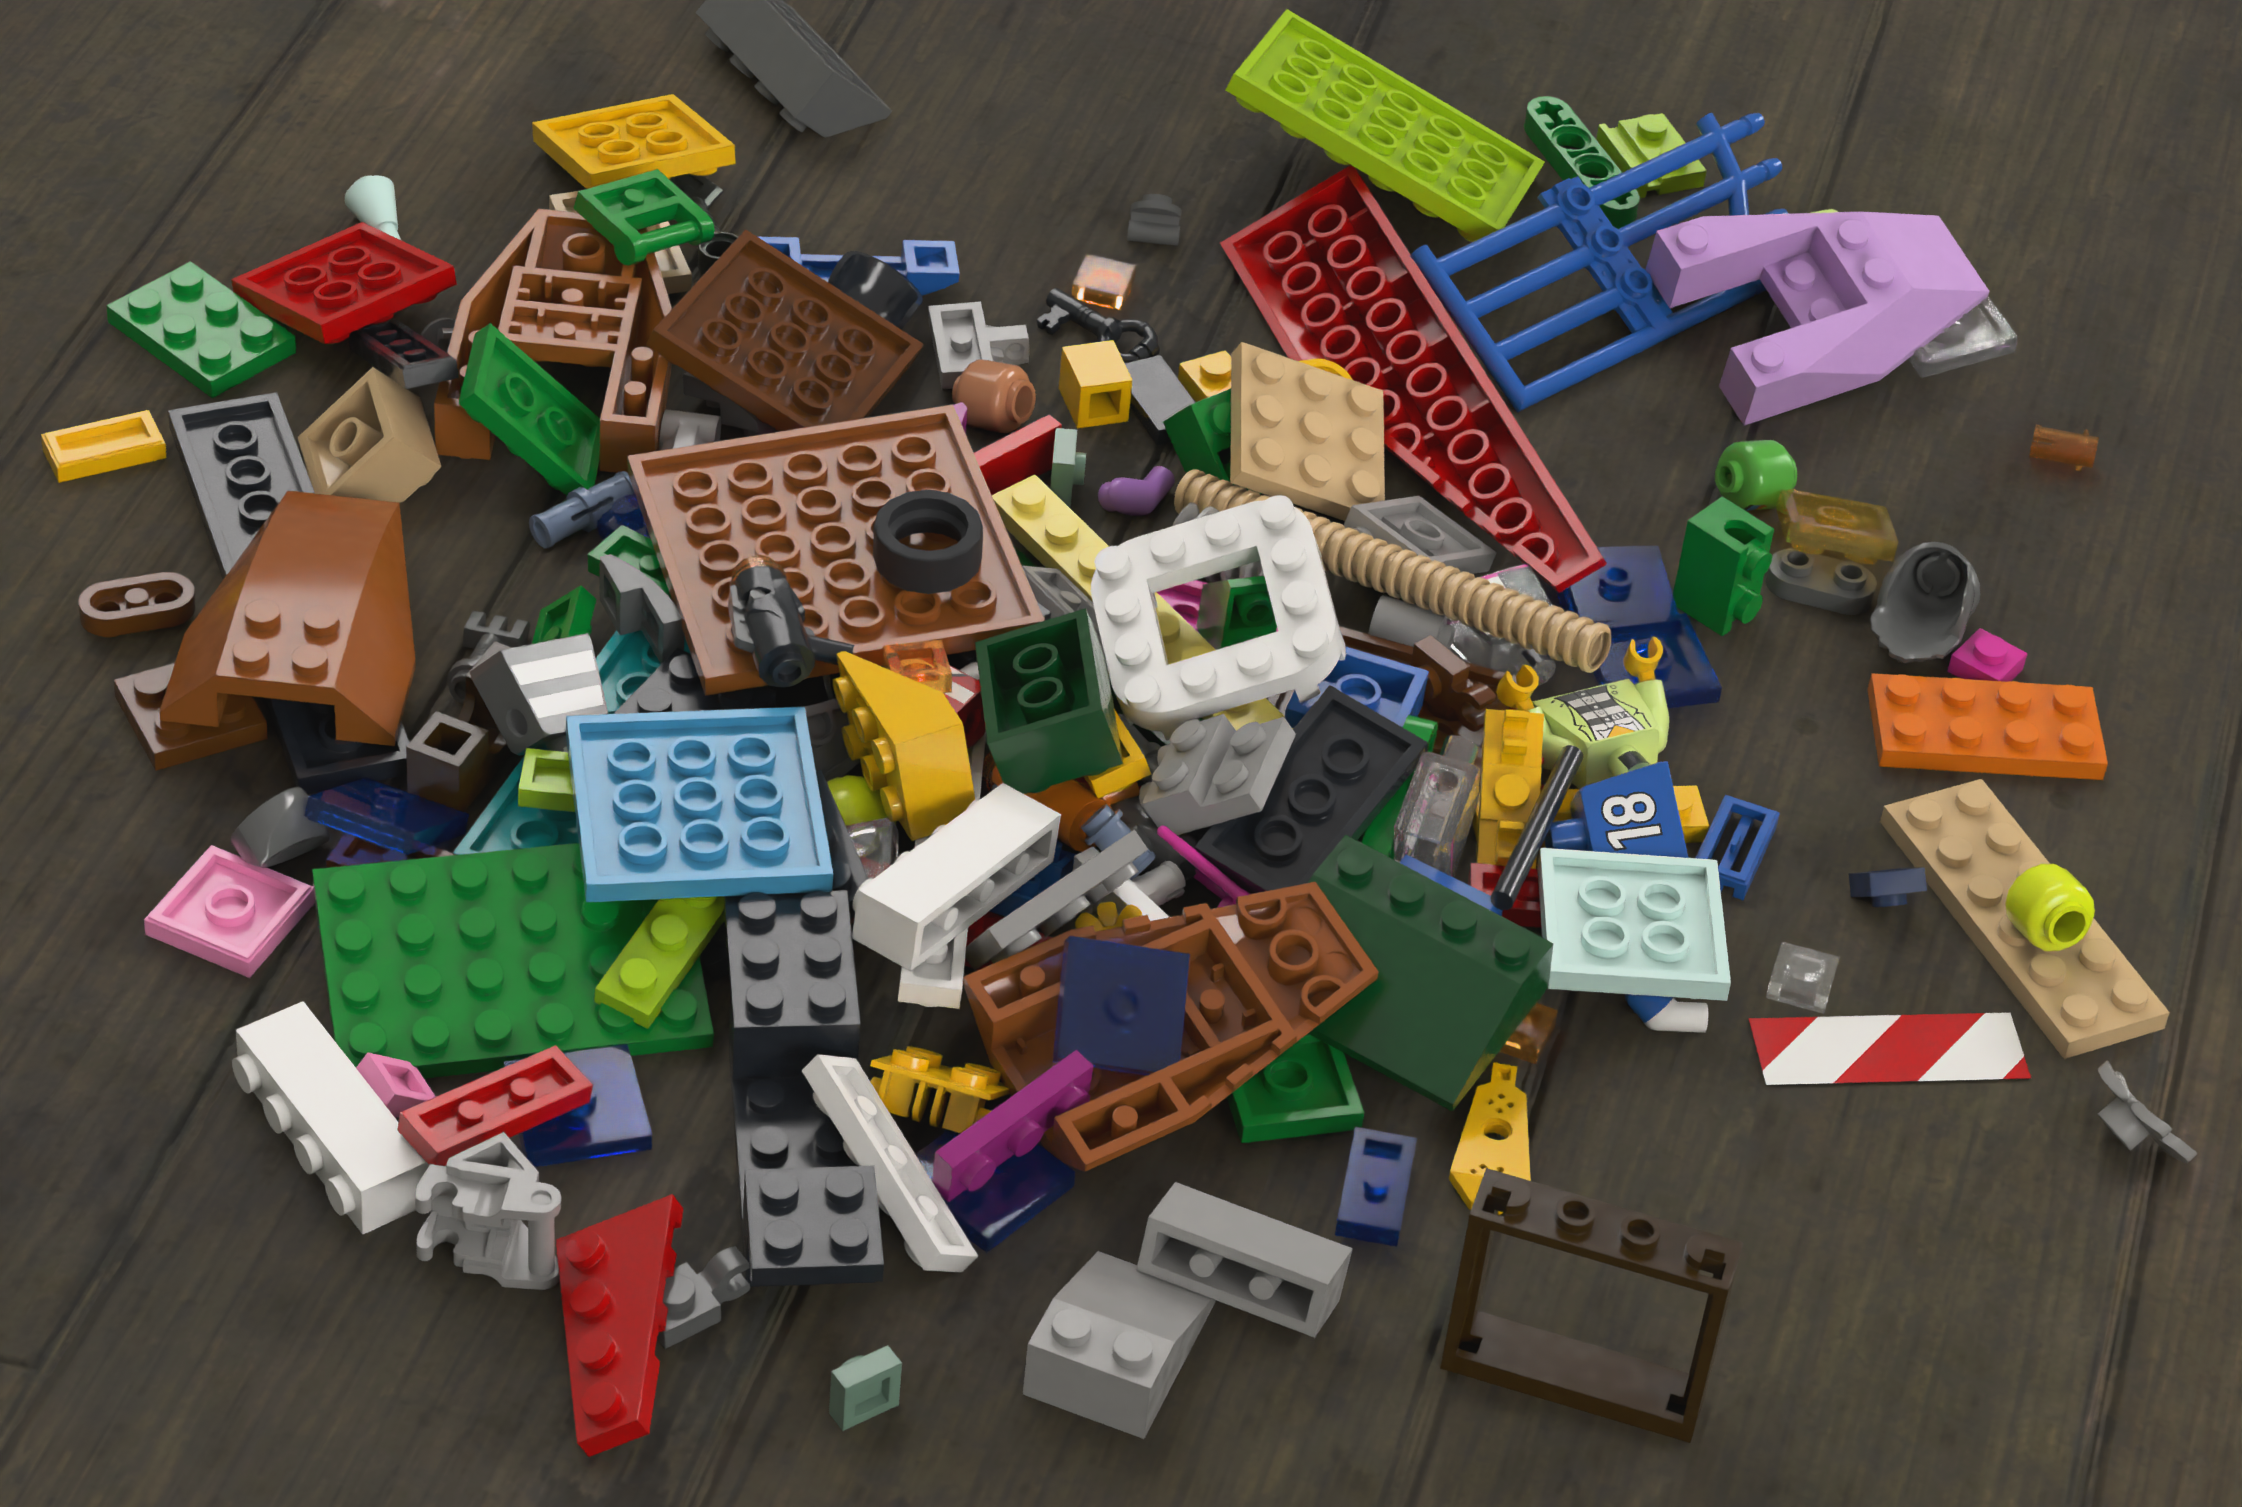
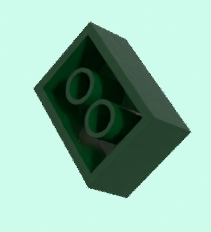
M1086 608L975 642L987 744L1004 784L1023 794L1038 793L1052 785L1085 775H1098L1108 768L1123 764L1107 663Z

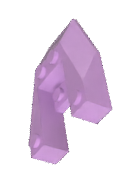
M1833 212L1703 216L1658 230L1646 266V271L1650 274L1653 283L1669 308L1760 279L1790 325V329L1732 347L1719 387L1744 426L1880 381L1984 301L1990 292L1941 218L1935 215Z

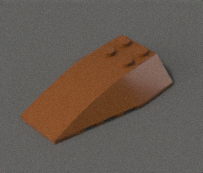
M287 491L184 633L159 712L160 721L219 727L229 694L335 705L336 740L395 746L416 668L400 503Z
M1311 882L1239 896L1234 905L1210 909L1208 904L1204 903L1184 907L1183 915L1150 921L1148 915L1123 919L1122 927L1095 932L1093 925L1072 929L964 976L963 985L990 1064L996 1071L1001 1073L1000 1079L1004 1086L1009 1088L1011 1096L1075 1050H1078L1093 1065L1089 1102L1054 1117V1125L1045 1131L1040 1139V1142L1051 1158L1086 1172L1196 1122L1378 979L1379 971L1317 883Z

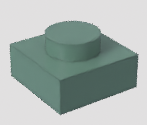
M1056 428L1050 489L1067 506H1071L1073 485H1084L1086 453L1076 452L1077 430Z
M888 1345L865 1356L852 1357L839 1368L831 1371L829 1414L842 1431L899 1405L902 1362Z

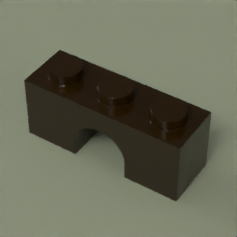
M494 641L471 670L500 650L512 647ZM470 671L466 675L465 700L458 719L436 711L406 746L408 799L458 818L464 814L513 753L510 751L476 688Z

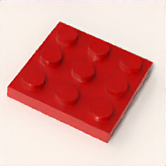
M364 222L231 279L234 293L255 308L323 344L344 341L353 331L369 324L388 321L394 316L395 312L413 304L430 302L437 297L438 293L457 285L454 265Z

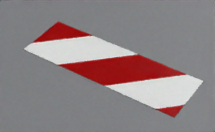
M2011 1013L1749 1018L1766 1085L2031 1079Z

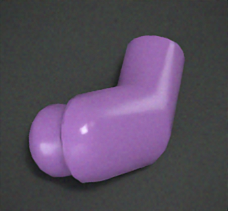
M1156 466L1144 480L1121 477L1115 478L1112 482H1105L1099 489L1098 500L1102 508L1108 512L1118 511L1119 513L1131 516H1144L1155 509L1173 487L1175 479L1170 470L1162 466Z

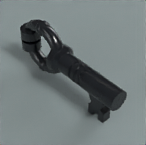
M1054 288L1047 296L1046 304L1051 308V312L1048 314L1044 313L1037 319V327L1040 329L1046 327L1047 333L1053 335L1060 329L1059 325L1072 320L1095 334L1098 342L1114 340V343H1116L1123 332H1136L1139 336L1144 337V339L1133 347L1128 354L1120 353L1124 363L1154 357L1160 353L1158 336L1149 323L1134 319L1118 320L1115 317L1107 318L1059 288Z

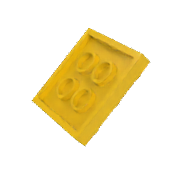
M674 94L532 122L533 141L586 189L656 169L670 180V177L684 174L710 175L715 173L718 167L736 164L735 145Z

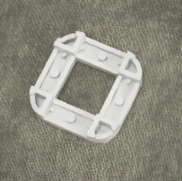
M1277 495L1263 501L1246 503L1130 539L1119 546L1104 548L1097 554L1095 558L1096 570L1091 582V596L1111 685L1123 714L1130 725L1135 723L1148 730L1162 731L1165 739L1170 740L1172 733L1181 724L1189 720L1198 719L1293 689L1296 691L1299 702L1302 703L1319 695L1320 690L1317 684L1331 673L1338 660H1345V642L1336 617L1321 560V552L1310 522L1300 510L1293 506L1292 501L1288 497ZM1260 560L1278 631L1169 664L1156 612L1158 606L1155 592Z

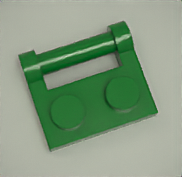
M658 169L578 191L573 208L596 231L614 245L617 259L622 264L628 266L642 262L648 254L685 243L693 246L707 243L713 239L715 232L710 216ZM670 220L678 222L677 224L643 234L637 231Z

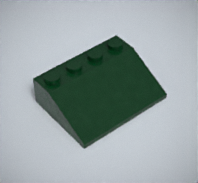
M1345 835L1313 873L1308 883H1317L1379 971L1378 979L1308 1034L1453 1112L1549 988L1554 943Z

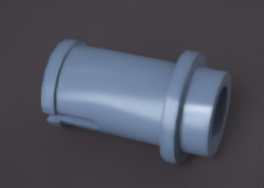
M1107 804L1102 806L1081 826V829L1087 835L1085 842L1088 845L1095 843L1103 851L1130 833L1131 829L1120 819L1123 812L1120 809L1113 811ZM1148 849L1132 862L1139 872L1129 878L1130 880L1139 875L1155 859L1156 854Z

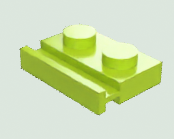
M1663 113L1621 120L1618 122V127L1608 128L1606 124H1599L1596 137L1598 143L1622 172L1685 144V141ZM1696 160L1638 187L1636 190L1640 198H1645L1647 191L1656 190L1661 195L1704 187L1707 170L1699 160Z

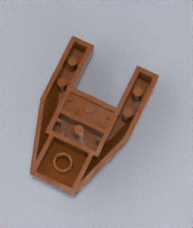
M538 209L460 302L447 352L457 361L459 378L440 382L434 402L435 447L438 455L456 456L464 459L490 460L496 435L482 423L474 421L465 409L458 404L474 335L489 323L533 361L581 364L587 367H611L600 418V471L616 473L626 471L628 473L627 456L659 451L660 430L663 414L666 410L672 363L648 347L646 343L653 329L672 310L655 252L648 254L642 262L629 266L624 265L617 259L614 245L596 231L578 212ZM647 227L637 230L640 234L648 232Z

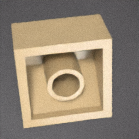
M373 367L298 436L307 473L315 494L404 502L419 487L427 484L442 467L420 397Z

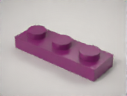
M1075 1050L935 1152L932 1182L940 1195L947 1202H950L966 1189L969 1191L979 1189L992 1177L997 1166L1015 1154L1017 1157H1020L1031 1151L1040 1141L1043 1133L1054 1125V1117L1089 1102L1093 1065L1078 1050Z

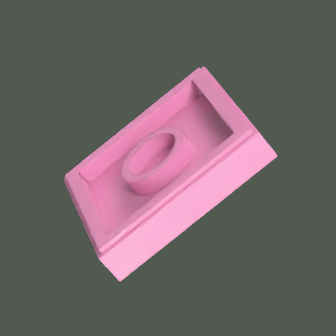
M211 845L144 919L145 935L250 978L314 905V889L311 885L267 867L248 864L242 857Z

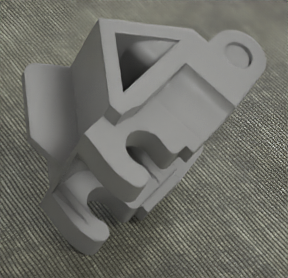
M505 1132L450 1157L446 1166L429 1164L415 1190L416 1211L421 1214L430 1212L417 1235V1258L419 1260H430L433 1257L434 1247L439 1243L448 1242L456 1245L453 1249L455 1266L463 1267V1272L488 1275L496 1279L502 1287L546 1290L554 1287L560 1281L558 1258L555 1256L554 1217L561 1210V1194L553 1185L539 1182V1172ZM522 1220H528V1227L522 1222Z

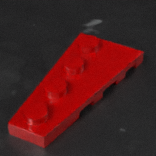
M673 1194L556 1239L577 1444L588 1457L648 1435L650 1432L660 1361L655 1356L656 1342L659 1332L665 1331L668 1308L663 1303L666 1278L673 1277L677 1254L671 1245L674 1229L681 1228L684 1210Z

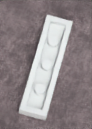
M817 1054L802 1070L814 1090V1101L820 1110L829 1116L844 1139L843 1147L849 1158L858 1166H874L878 1206L891 1216L905 1239L904 1246L908 1255L923 1270L963 1272L978 1255L857 1059Z

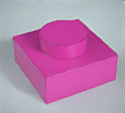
M1979 628L1951 655L1948 672L1963 679L2008 682L2012 681L2023 670L2027 653L2009 644L2002 638Z

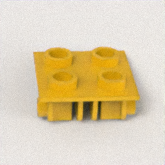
M907 1046L906 1051L894 1049L892 1055L871 1061V1067L884 1070L882 1078L874 1076L870 1082L889 1113L909 1117L917 1085L919 1084L912 1110V1120L920 1122L927 1108L931 1089L936 1088L937 1091L930 1114V1126H939L945 1112L949 1094L951 1093L942 1128L962 1133L992 1111L984 1108L986 1100L990 1101L1010 1094L1009 1088L1005 1087L1002 1082H999L1001 1073L995 1069L973 1063H966L964 1068L946 1067L941 1065L943 1055L923 1048Z

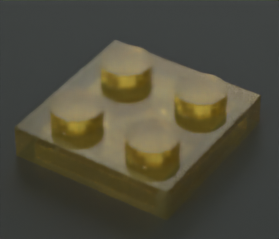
M1781 489L1776 504V511L1785 541L1792 543L1791 546L1796 550L1809 554H1822L1824 549L1843 552L1848 559L1863 564H1876L1878 559L1894 561L1899 541L1886 507L1798 490Z

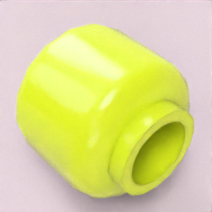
M2040 864L2027 869L2016 878L2009 888L2005 901L2006 914L2013 926L2032 945L2044 951H2060L2078 943L2084 938L2091 927L2095 914L2094 900L2087 889L2069 871L2055 864Z

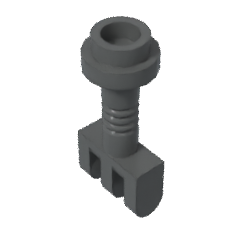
M479 611L471 613L464 626L463 647L473 648L474 652L470 659L457 661L452 666L447 677L450 694L456 701L464 704L466 675L494 641L512 648L526 644L530 631L529 621L517 619L510 632L507 631V617L495 615L489 627H485L486 613Z

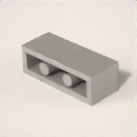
M1175 1182L1148 1217L1136 1270L1315 1338L1340 1301L1353 1248Z

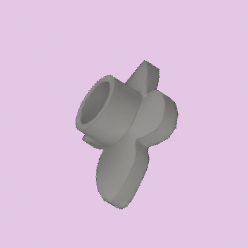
M2108 1060L2098 1068L2101 1078L2116 1096L2112 1102L2098 1113V1116L2130 1151L2150 1135L2165 1152L2183 1163H2188L2197 1155V1152L2189 1145L2170 1133L2173 1129L2167 1123L2151 1113L2144 1104L2131 1094L2123 1074L2118 1071L2114 1072Z

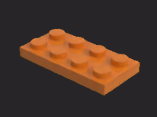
M1871 673L1867 691L1879 767L2090 780L2104 779L2108 761L2093 687Z

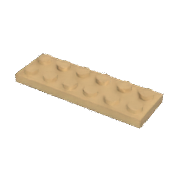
M1982 779L1884 806L1880 823L1915 868L1925 867L1928 885L2064 1059L2165 1028L2170 1012L2094 918L2091 927L2083 939L2075 945L2060 951H2044L2032 945L2013 926L2007 917L2005 906L2009 888L2016 878L2027 869L2040 864L2050 863Z

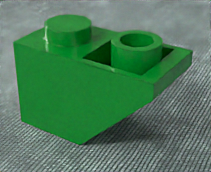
M1231 389L1192 403L1163 421L1186 473L1197 469L1203 471L1206 475H1214L1219 480L1223 479L1230 482Z
M1264 576L1203 584L1196 627L1199 634L1216 650L1276 632L1277 624Z

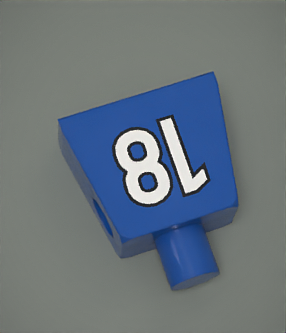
M1668 761L1645 766L1578 789L1570 803L1572 819L1554 821L1544 839L1546 848L1688 858Z

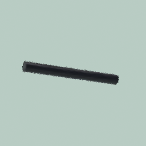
M1572 745L1562 748L1492 892L1490 900L1496 908L1500 910L1512 908L1583 760V753L1579 748Z

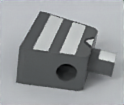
M589 633L503 649L470 671L471 678L510 751L518 756L525 755L526 748L568 752L566 716L608 714Z

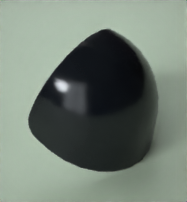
M859 251L845 253L828 279V283L901 330L911 320L923 301L918 289L904 275L885 262Z

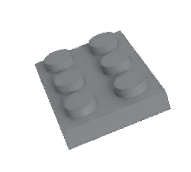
M1135 829L998 921L966 947L965 958L973 970L976 971L989 961H992L994 964L1026 950L1042 938L1036 929L1040 928L1045 937H1047L1091 905L1086 899V895L1095 904L1139 871L1132 862L1145 853L1148 848Z

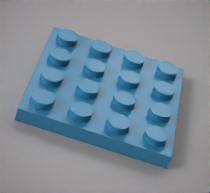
M805 707L566 716V740L586 902L740 896L750 893L784 894L832 891L833 868Z

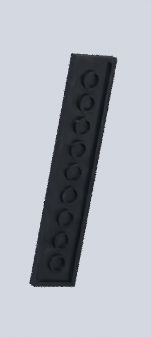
M277 392L168 410L169 428L223 579L287 491L315 493ZM265 698L295 786L302 788L306 794L407 775L406 746L409 744V740L402 721L395 746L336 740L335 705Z

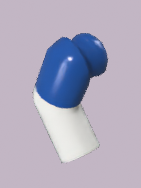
M1625 994V1000L1629 1007L1649 1029L1705 1033L1707 1030V1003L1677 1002L1674 997Z

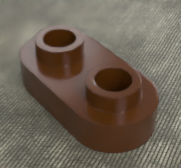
M160 572L95 583L87 587L80 594L78 600L81 625L88 632L102 637H116L161 628H172L188 621L196 609L193 583L187 577L173 572Z

